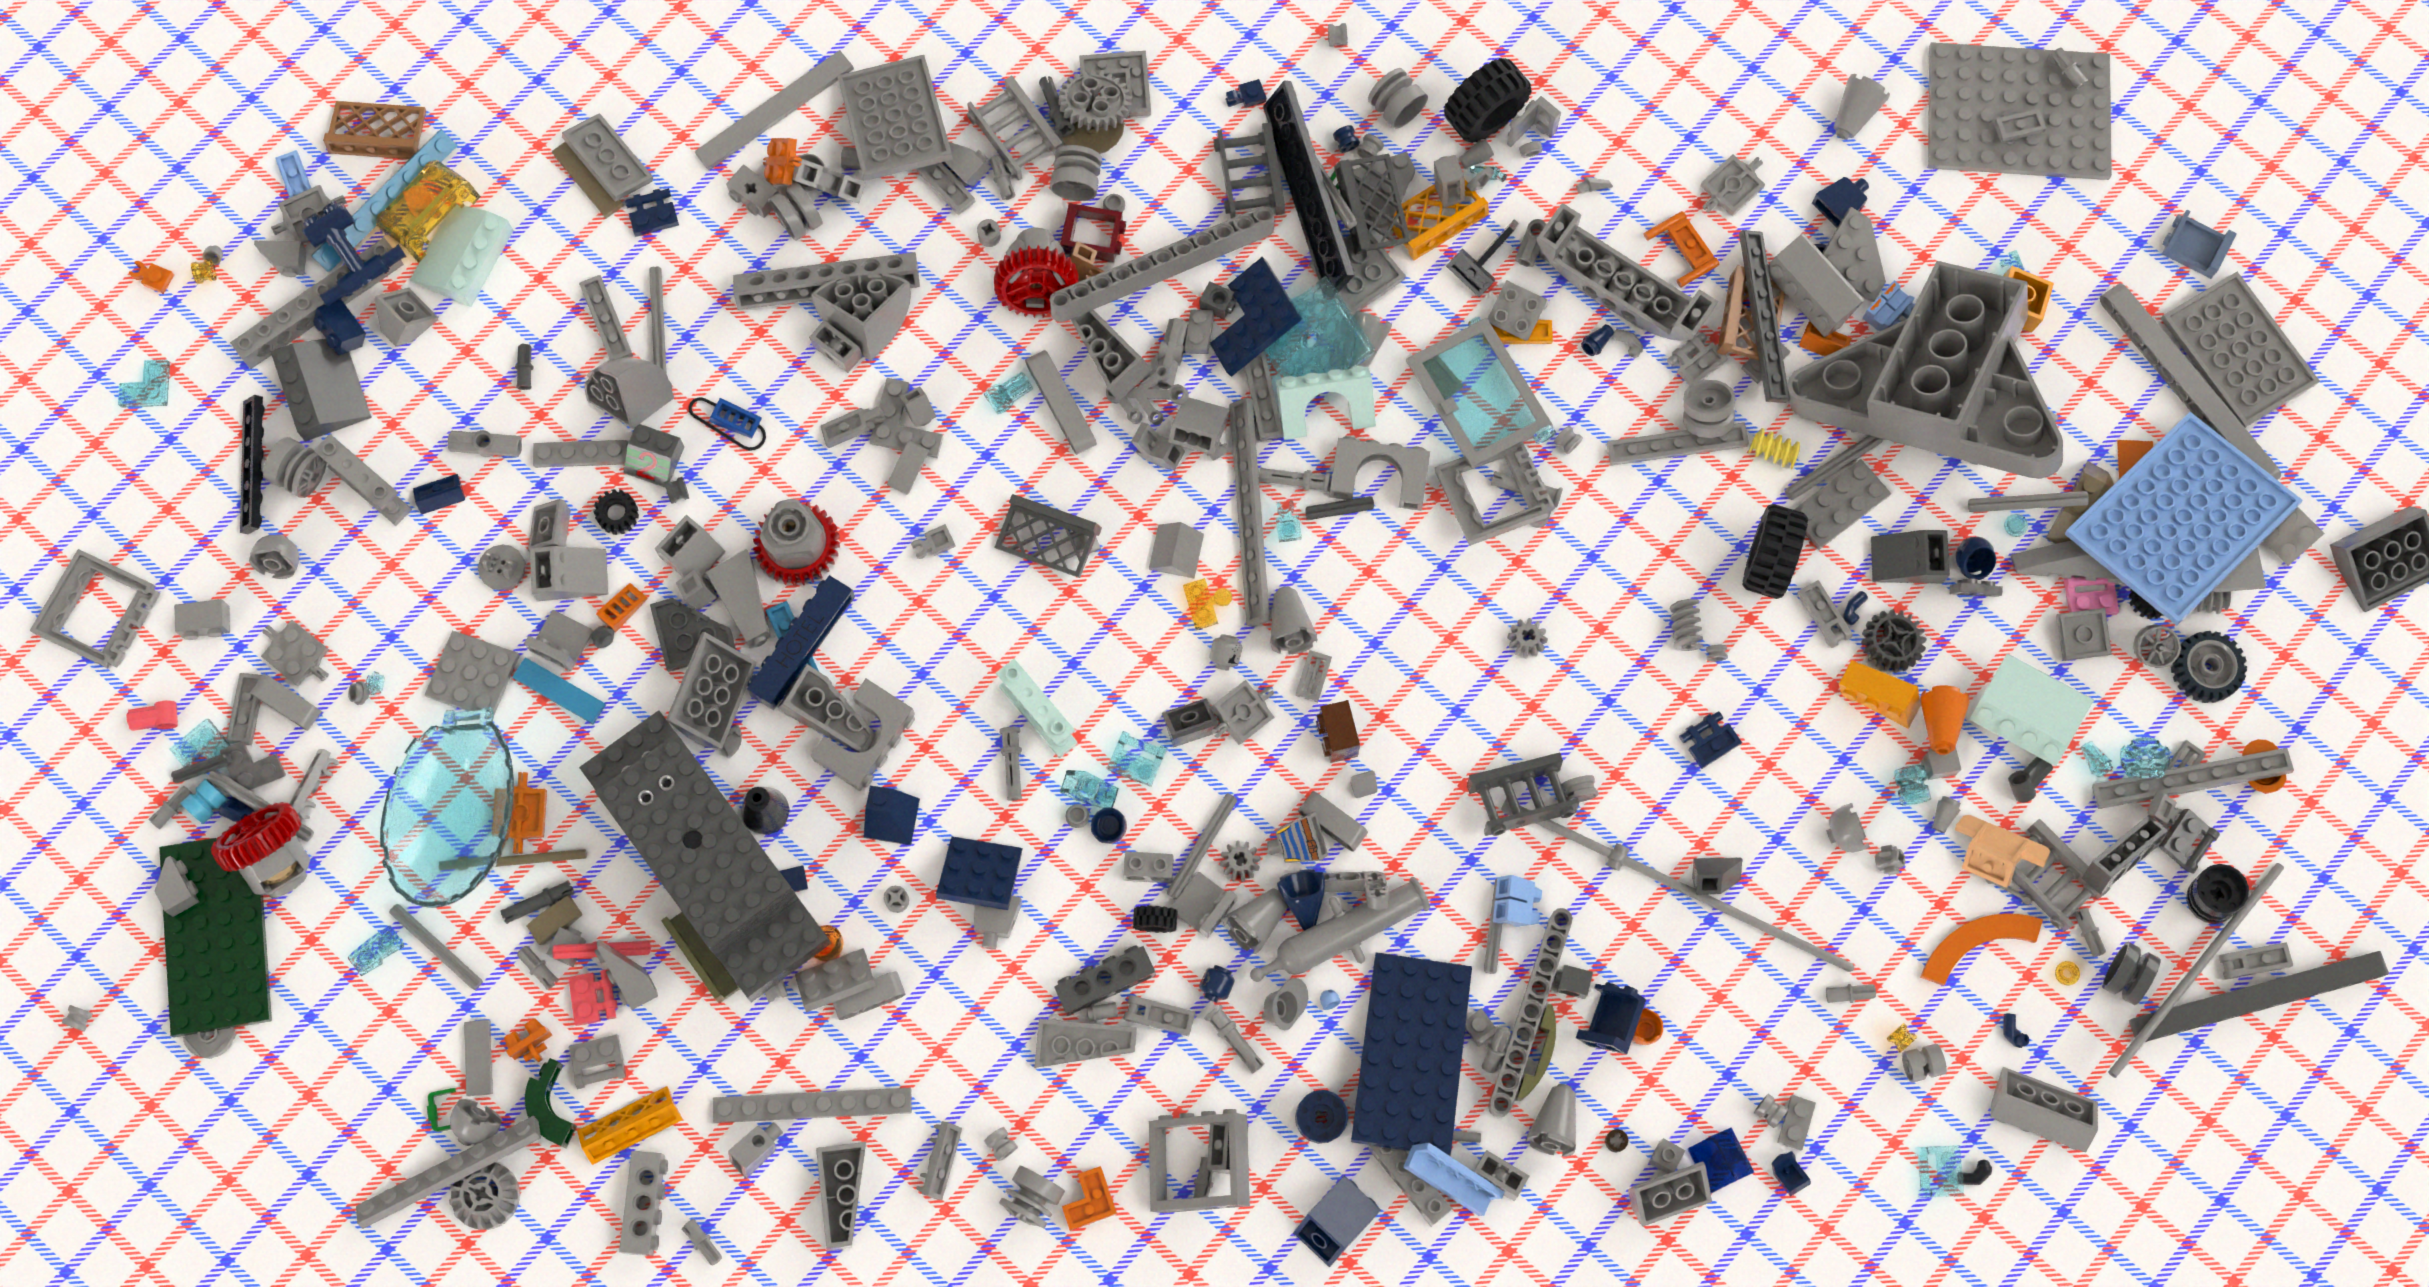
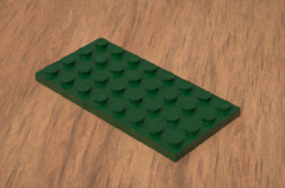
M217 838L159 847L160 870H162L165 859L169 856L177 861L181 860L188 870V873L185 874L188 881L192 880L199 892L196 894L199 902L174 917L163 909L170 1036L173 1038L197 1034V1032L205 1033L215 1029L222 1030L230 1027L235 1028L272 1021L263 895L254 894L238 870L224 871L217 864L211 853V847L213 842L217 841Z

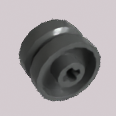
M2128 941L2121 947L2113 959L2103 980L2102 988L2114 995L2122 991L2123 1000L2135 1006L2143 999L2158 973L2161 959L2150 952L2141 956L2140 947Z

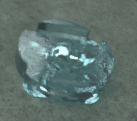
M2135 738L2131 740V744L2126 747L2124 745L2121 748L2120 764L2125 770L2126 776L2130 778H2161L2170 766V750L2166 745L2165 747L2160 745V741L2155 738Z

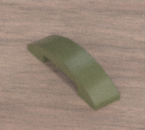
M1547 1004L1538 1029V1031L1547 1033L1535 1074L1534 1076L1529 1074L1523 1076L1516 1098L1517 1101L1521 1102L1533 1091L1542 1079L1551 1061L1556 1040V1018L1553 1005Z

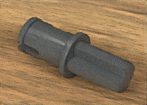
M525 343L518 346L517 364L515 365L517 370L516 388L519 390H530L532 388L531 370L534 369V366L531 364L532 347L530 344Z

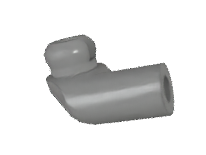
M1621 329L1614 331L1613 339L1627 343L1629 346V356L1633 358L1639 357L1640 353L1643 352V345L1634 333Z

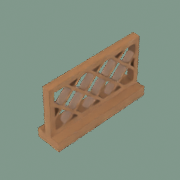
M336 101L329 131L325 133L323 141L329 154L410 159L419 150L418 146L427 111L425 107ZM341 109H351L353 113L345 118L340 116ZM366 111H373L375 113L366 120L361 116ZM389 112L397 114L396 117L389 121L383 117ZM411 114H419L418 118L411 123L406 119ZM358 117L362 122L351 128L347 123ZM381 119L384 124L374 130L370 124ZM402 120L406 126L396 131L392 126ZM342 126L349 130L344 134H335L336 130ZM365 127L370 130V133L366 136L356 134ZM388 128L393 133L389 137L379 136V134H381ZM410 130L414 133L413 139L401 137Z
M1737 265L1729 277L1717 353L1726 355L1728 352L1759 361L1757 345L1748 336L1749 333L1754 331L1751 310L1748 311L1743 305V301L1749 298L1744 266ZM1770 279L1772 288L1779 290V295L1774 298L1778 329H1780L1785 293ZM1744 318L1752 326L1747 330H1744L1739 323ZM1742 337L1749 347L1741 348L1736 346V340Z

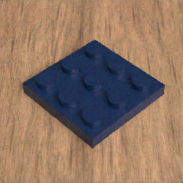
M951 836L936 891V899L1009 910L1023 848Z

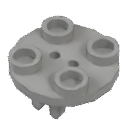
M504 544L493 546L486 550L479 560V576L483 583L491 589L509 591L514 589L524 577L526 561L519 550L512 546Z

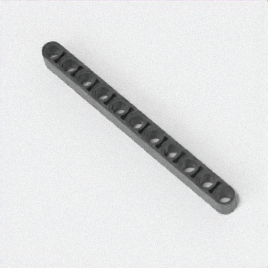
M2376 951L2175 1006L2146 1042L2389 975V971L2381 951ZM2156 1012L2128 1020L2134 1038Z

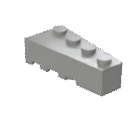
M1095 310L1071 319L1108 390L1119 402L1152 370L1151 367Z
M866 1142L816 1148L826 1252L852 1249Z

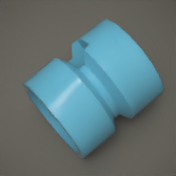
M204 779L195 788L196 794H189L180 803L202 824H205L214 815L213 809H220L229 800L207 779Z

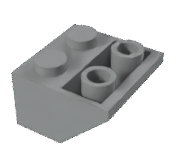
M687 514L654 548L658 556L682 577L694 569L704 576L705 572L726 552L704 528Z

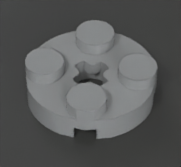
M232 1027L222 1030L215 1029L214 1036L206 1040L204 1039L206 1033L197 1032V1034L183 1037V1042L192 1054L205 1059H212L221 1056L231 1047L236 1032Z

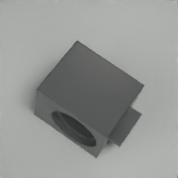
M1209 281L1199 300L1201 310H1213L1214 315L1225 320L1228 313L1232 314L1236 306L1234 292ZM1215 299H1222L1225 302L1222 304H1216L1213 301Z
M1564 965L1561 971L1557 970L1554 984L1558 985L1556 992L1586 999L1593 972Z

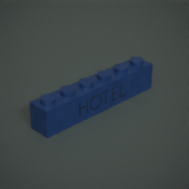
M831 575L818 584L816 594L812 599L809 598L805 602L798 618L795 617L791 621L789 631L785 637L781 636L775 645L776 649L772 655L766 656L761 664L762 668L757 675L754 674L748 681L747 691L752 698L774 711L810 658L815 654L855 598L853 589Z

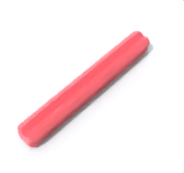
M649 941L606 943L625 956L649 955L651 952ZM597 943L554 945L552 955L554 959L597 957L595 954V950L598 949Z

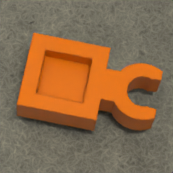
M135 261L134 263L140 268V271L137 273L129 271L130 276L135 280H142L140 283L143 286L164 294L174 277V273L153 263L147 268L141 261Z

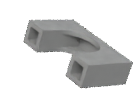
M1351 436L1338 438L1329 498L1353 499L1355 479L1360 468L1371 461H1385L1393 465L1401 476L1402 486L1398 508L1422 511L1431 451H1427L1419 446L1406 448L1398 443L1386 445L1380 444L1376 440L1359 441Z
M865 678L852 698L855 704L877 717L881 722L882 732L878 742L867 751L850 752L824 736L810 755L814 762L858 791H861L863 787L867 788L871 784L875 770L885 764L888 758L886 756L891 748L895 749L902 738L900 735L904 729L908 730L915 721V712L912 707Z

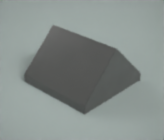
M1207 698L1162 713L1173 748L1213 735L1212 729L1219 724L1214 712L1210 709L1211 706Z

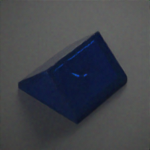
M1732 1127L1687 1148L1694 1164L1704 1162L1711 1194L1755 1173Z

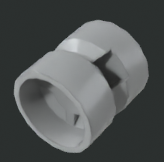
M1937 1043L1923 1046L1921 1051L1916 1048L1902 1052L1903 1068L1911 1083L1925 1080L1927 1075L1933 1078L1945 1075L1947 1072L1944 1054Z

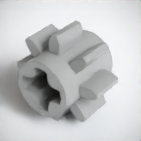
M1892 844L1881 846V852L1875 855V863L1878 870L1883 871L1884 874L1888 873L1889 876L1900 874L1899 868L1905 866L1906 861L1903 851L1897 849V846L1893 847Z

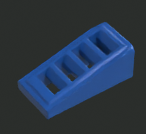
M719 398L709 422L752 439L762 417ZM723 409L727 411L724 418L720 417ZM731 412L736 414L732 422L728 421ZM739 417H744L741 425H736ZM748 420H753L750 429H745Z

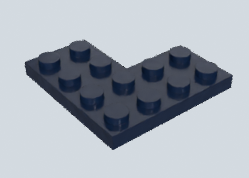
M1263 256L1227 285L1234 292V298L1244 315L1210 342L1220 363L1231 377L1303 319L1268 261Z

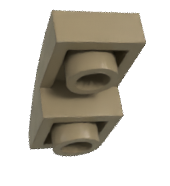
M568 895L534 918L526 927L538 945H544L556 935L559 927L566 930L568 926L570 927L583 914L572 897Z

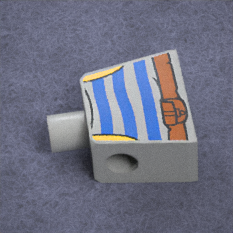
M1316 811L1281 826L1276 830L1277 839L1267 841L1269 854L1282 853L1285 863L1320 861L1328 856Z

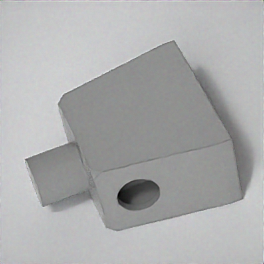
M1012 896L1009 910L974 905V930L976 933L984 934L983 948L996 950L998 937H1010L1022 906L1021 897Z
M774 1122L765 1130L760 1126H756L728 1150L729 1162L747 1179L775 1152L776 1145L774 1141L783 1134V1131ZM756 1144H763L760 1147L755 1146Z

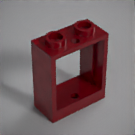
M1069 203L1060 242L1064 253L1069 255L1076 243L1073 239L1078 217L1114 223L1110 247L1082 244L1097 251L1096 260L1115 263L1116 255H1120L1122 249V242L1119 241L1120 235L1125 234L1127 221H1123V212Z

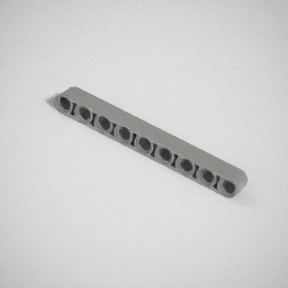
M1565 908L1554 910L1548 920L1506 1048V1054L1504 1055L1489 1100V1112L1497 1118L1505 1117L1512 1109L1573 921L1572 914ZM1563 916L1566 919V925H1557L1554 917ZM1550 938L1556 939L1559 942V948H1550L1547 945V940ZM1541 961L1549 962L1552 970L1544 972L1541 970L1539 963ZM1532 985H1542L1544 994H1535L1532 991ZM1526 1007H1533L1537 1012V1016L1535 1018L1527 1017L1524 1009ZM1517 1031H1527L1529 1033V1040H1519ZM1511 1053H1518L1522 1058V1063L1513 1064L1509 1059V1055ZM1510 1076L1514 1080V1086L1506 1088L1502 1084V1077ZM1497 1099L1505 1101L1507 1105L1506 1110H1496L1494 1101Z

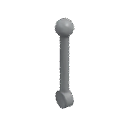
M1985 879L1988 884H1995L2019 897L2024 904L2030 905L2032 903L2033 897L2031 895H2023L2010 887L2006 888Z

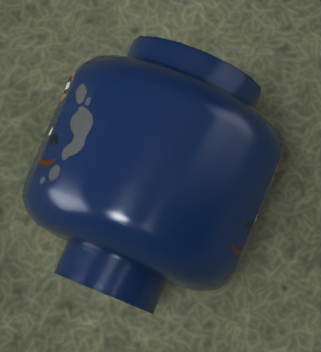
M1214 965L1213 968H1207L1199 985L1200 990L1205 993L1204 998L1215 1003L1218 1002V999H1228L1235 983L1234 977L1231 976L1232 971L1218 965Z

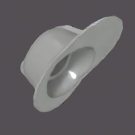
M1291 978L1278 991L1270 993L1264 1001L1262 1019L1277 1025L1281 1030H1289L1307 1007L1309 996L1306 984L1299 978Z

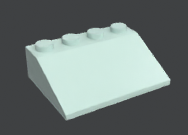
M452 203L410 281L472 307L514 231L508 219L492 212Z
M2007 653L1969 720L2048 763L2057 766L2093 704L2094 699Z

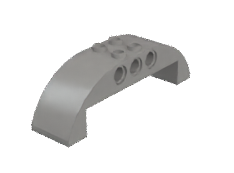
M1562 203L1537 237L1538 245L1551 265L1580 291L1635 326L1670 340L1686 341L1693 339L1719 301L1700 289L1693 298L1579 227L1582 215Z

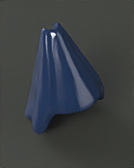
M1304 869L1297 873L1291 872L1279 877L1280 881L1277 882L1278 890L1303 931L1315 926L1324 896L1325 878L1323 872H1315L1314 869Z

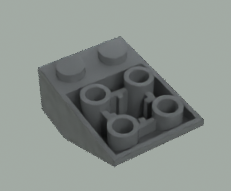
M1917 530L1871 536L1872 582L1943 584L1950 576L1948 531Z

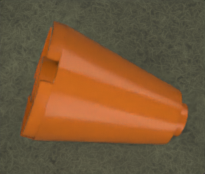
M1933 686L1932 691L1926 693V690H1924L1920 696L1930 747L1939 755H1947L1955 750L1970 702L1968 693L1965 692V695L1960 693V688L1955 686Z

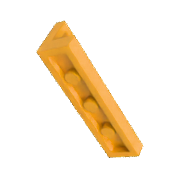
M665 1086L577 1130L582 1150L590 1163L594 1165L683 1119L674 1103L668 1086ZM666 1096V1100L655 1104L657 1100ZM642 1109L640 1113L633 1115L635 1111ZM619 1120L616 1125L609 1127L613 1122ZM593 1132H596L594 1136L586 1139L585 1136Z

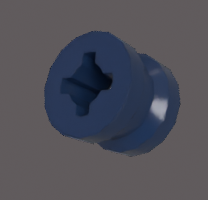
M1352 125L1343 126L1333 133V138L1339 143L1338 149L1341 153L1350 152L1360 144L1359 138L1354 135L1355 130Z

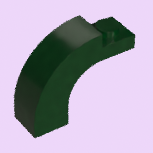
M549 1058L548 1062H545L539 1071V1076H541L539 1081L529 1077L525 1089V1109L528 1118L534 1115L539 1121L541 1136L567 1149L577 1126L558 1117L552 1109L550 1102L551 1091L564 1065Z

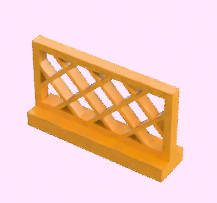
M1465 178V196L1472 197L1475 202L1470 205L1458 203L1445 207L1456 209L1455 214L1452 216L1442 215L1443 205L1441 201L1429 200V196L1432 193H1437L1435 184L1402 203L1406 224L1409 217L1421 218L1420 226L1407 225L1408 231H1416L1418 235L1410 242L1403 244L1408 249L1409 256L1413 261L1489 215L1487 200L1484 197L1481 198L1476 191H1471L1467 187L1468 182ZM1414 204L1424 205L1423 213L1410 211L1411 206ZM1427 206L1440 207L1439 214L1426 213ZM1424 219L1437 220L1434 227H1423ZM1393 226L1391 230L1399 239H1402L1403 236L1400 229Z

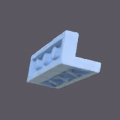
M1430 1143L1412 1145L1403 1167L1478 1216H1485L1490 1201L1502 1199L1505 1193Z

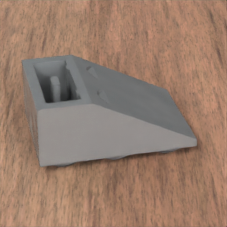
M563 546L530 548L531 591L537 601L609 595L606 549Z

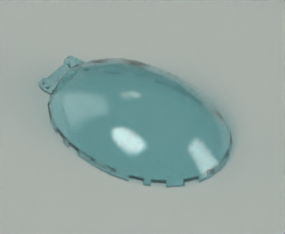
M491 707L464 712L446 710L442 726H431L420 738L415 737L404 752L407 756L401 767L396 766L393 773L396 775V779L392 789L388 788L380 825V847L384 849L385 857L382 863L383 867L387 868L390 876L388 880L395 891L402 895L406 901L420 907L438 908L447 906L471 894L487 879L495 868L507 844L515 808V777L508 745L501 731L493 723L494 712ZM479 720V723L456 725L460 721Z

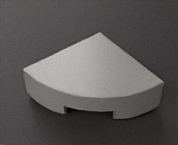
M1490 167L1483 169L1467 184V187L1471 191L1483 189L1494 175V171Z
M739 725L729 730L723 745L729 758L739 750L742 742V733Z

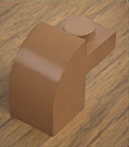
M1077 241L1069 257L1072 263H1075L1080 282L1104 271L1093 265L1097 251Z

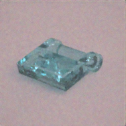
M1122 731L1107 770L1152 787L1168 748L1162 745L1160 747L1130 736V733ZM1129 745L1156 757L1153 761L1124 750V747Z
M1960 1145L1915 1147V1155L1918 1156L1920 1178L1918 1198L1964 1197ZM1928 1155H1935L1938 1189L1930 1188Z

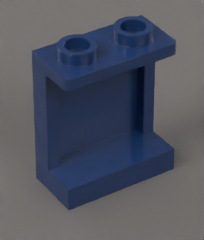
M1606 982L1605 985L1595 984L1594 989L1599 991L1601 996L1589 1030L1578 1029L1575 1038L1592 1048L1628 1054L1646 999L1638 994L1637 989L1630 986H1624L1623 989L1609 982Z

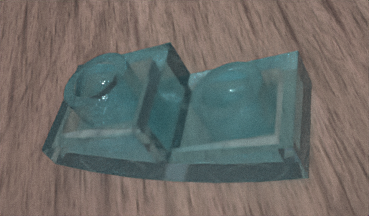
M389 925L355 949L348 956V960L362 977L381 966L383 959L402 949L404 942Z

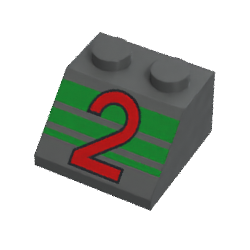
M639 424L634 428L628 442L623 473L665 487L664 482L671 481L685 448L681 438Z

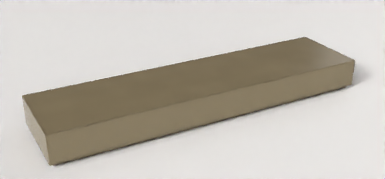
M566 142L551 151L553 156L605 219L624 206L621 200L615 202Z

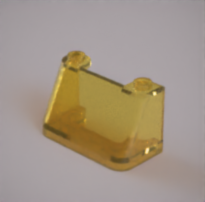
M438 160L430 161L384 211L378 214L376 226L396 245L399 244L402 250L419 263L426 256L422 249L424 243L427 245L430 243L427 236L456 205L463 208V202L469 201L474 205L481 196L464 177Z

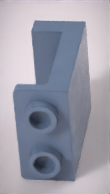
M2186 209L2182 216L2178 214L2171 226L2175 229L2172 234L2168 232L2162 243L2165 246L2162 255L2212 279L2224 261L2237 233L2229 229L2224 235L2188 217L2191 211Z

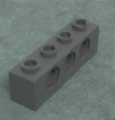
M2148 815L2095 858L2082 879L2101 895L2155 850L2168 830L2152 816Z
M1137 945L1126 949L1124 951L1125 954L1117 958L1115 955L1102 960L1103 964L1094 968L1091 965L1080 970V975L1076 977L1066 976L1058 980V985L1054 986L1066 1016L1068 1017L1091 1006L1092 1003L1101 1002L1155 977V969L1144 946L1138 948ZM1125 963H1129L1133 966V971L1130 974H1123L1120 972V967ZM1103 973L1111 976L1110 982L1105 985L1097 981L1099 975ZM1086 984L1089 990L1086 994L1079 995L1075 992L1076 986Z

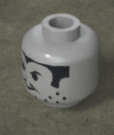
M1220 634V637L1213 640L1209 658L1213 663H1216L1215 668L1229 671L1230 667L1238 666L1243 649L1242 644L1238 642L1239 638Z

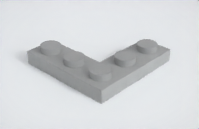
M1146 50L1079 55L1081 76L1083 71L1091 75L1092 70L1095 71L1096 75L1103 71L1106 77L1110 73L1112 77L1126 76V87L1130 89V96H1132L1129 117L1151 115Z
M886 378L879 404L880 409L884 411L886 420L875 425L870 437V444L903 451L906 443L910 440L930 450L927 455L928 457L938 459L944 438L943 434L900 425L904 410L900 396L909 391L910 384L906 381Z

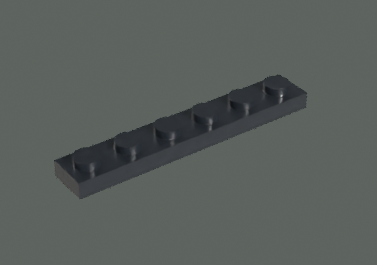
M253 395L243 401L240 533L247 535L260 529L262 524V516L260 515V506L263 500L261 493V482L263 480L261 464L264 456L262 449V438L264 436L262 421L265 407L263 405V396Z

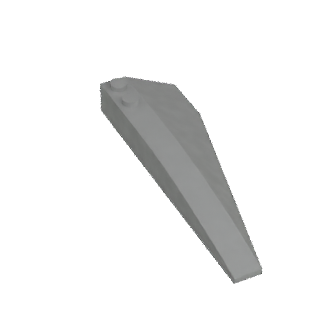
M2073 541L2048 545L2011 555V561L2016 574L2048 577L2052 573L2067 579H2071L2073 575L2084 576L2085 580L2096 581V578H2106L2111 583L2125 584ZM2258 547L2212 592L2265 589L2266 584Z

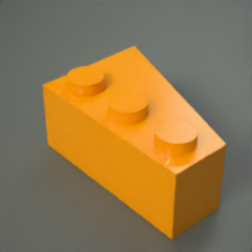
M1851 660L1839 682L1841 694L1845 698L1856 701L1907 729L1910 728L1921 706L1918 686Z

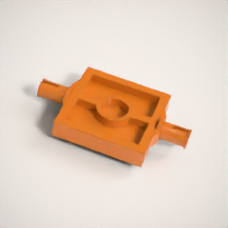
M771 138L767 146V154L769 156L763 159L766 161L763 162L765 166L764 177L770 184L792 185L795 166L799 167L802 165V163H798L802 162V159L796 157L797 139Z
M518 772L517 786L497 788L494 836L496 838L513 839L512 853L523 854V840L528 838H544L547 790L528 787V772Z

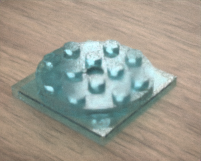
M1326 276L1300 296L1291 299L1303 319L1265 349L1273 367L1283 378L1287 376L1300 377L1308 373H1327L1334 369H1351L1359 366L1377 352ZM1314 334L1316 336V343L1309 347L1307 345V338L1309 335Z

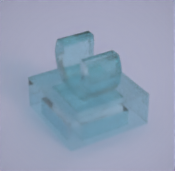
M2017 250L2008 253L2010 260L2004 259L1999 263L2001 268L2015 266L2025 271Z

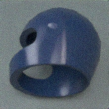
M1976 536L1964 539L1955 553L1956 563L1962 574L1968 579L1982 580L1995 568L1997 558L1994 547L1983 537ZM1981 571V573H1980V574H1977V575L1970 574V573H1974V572Z

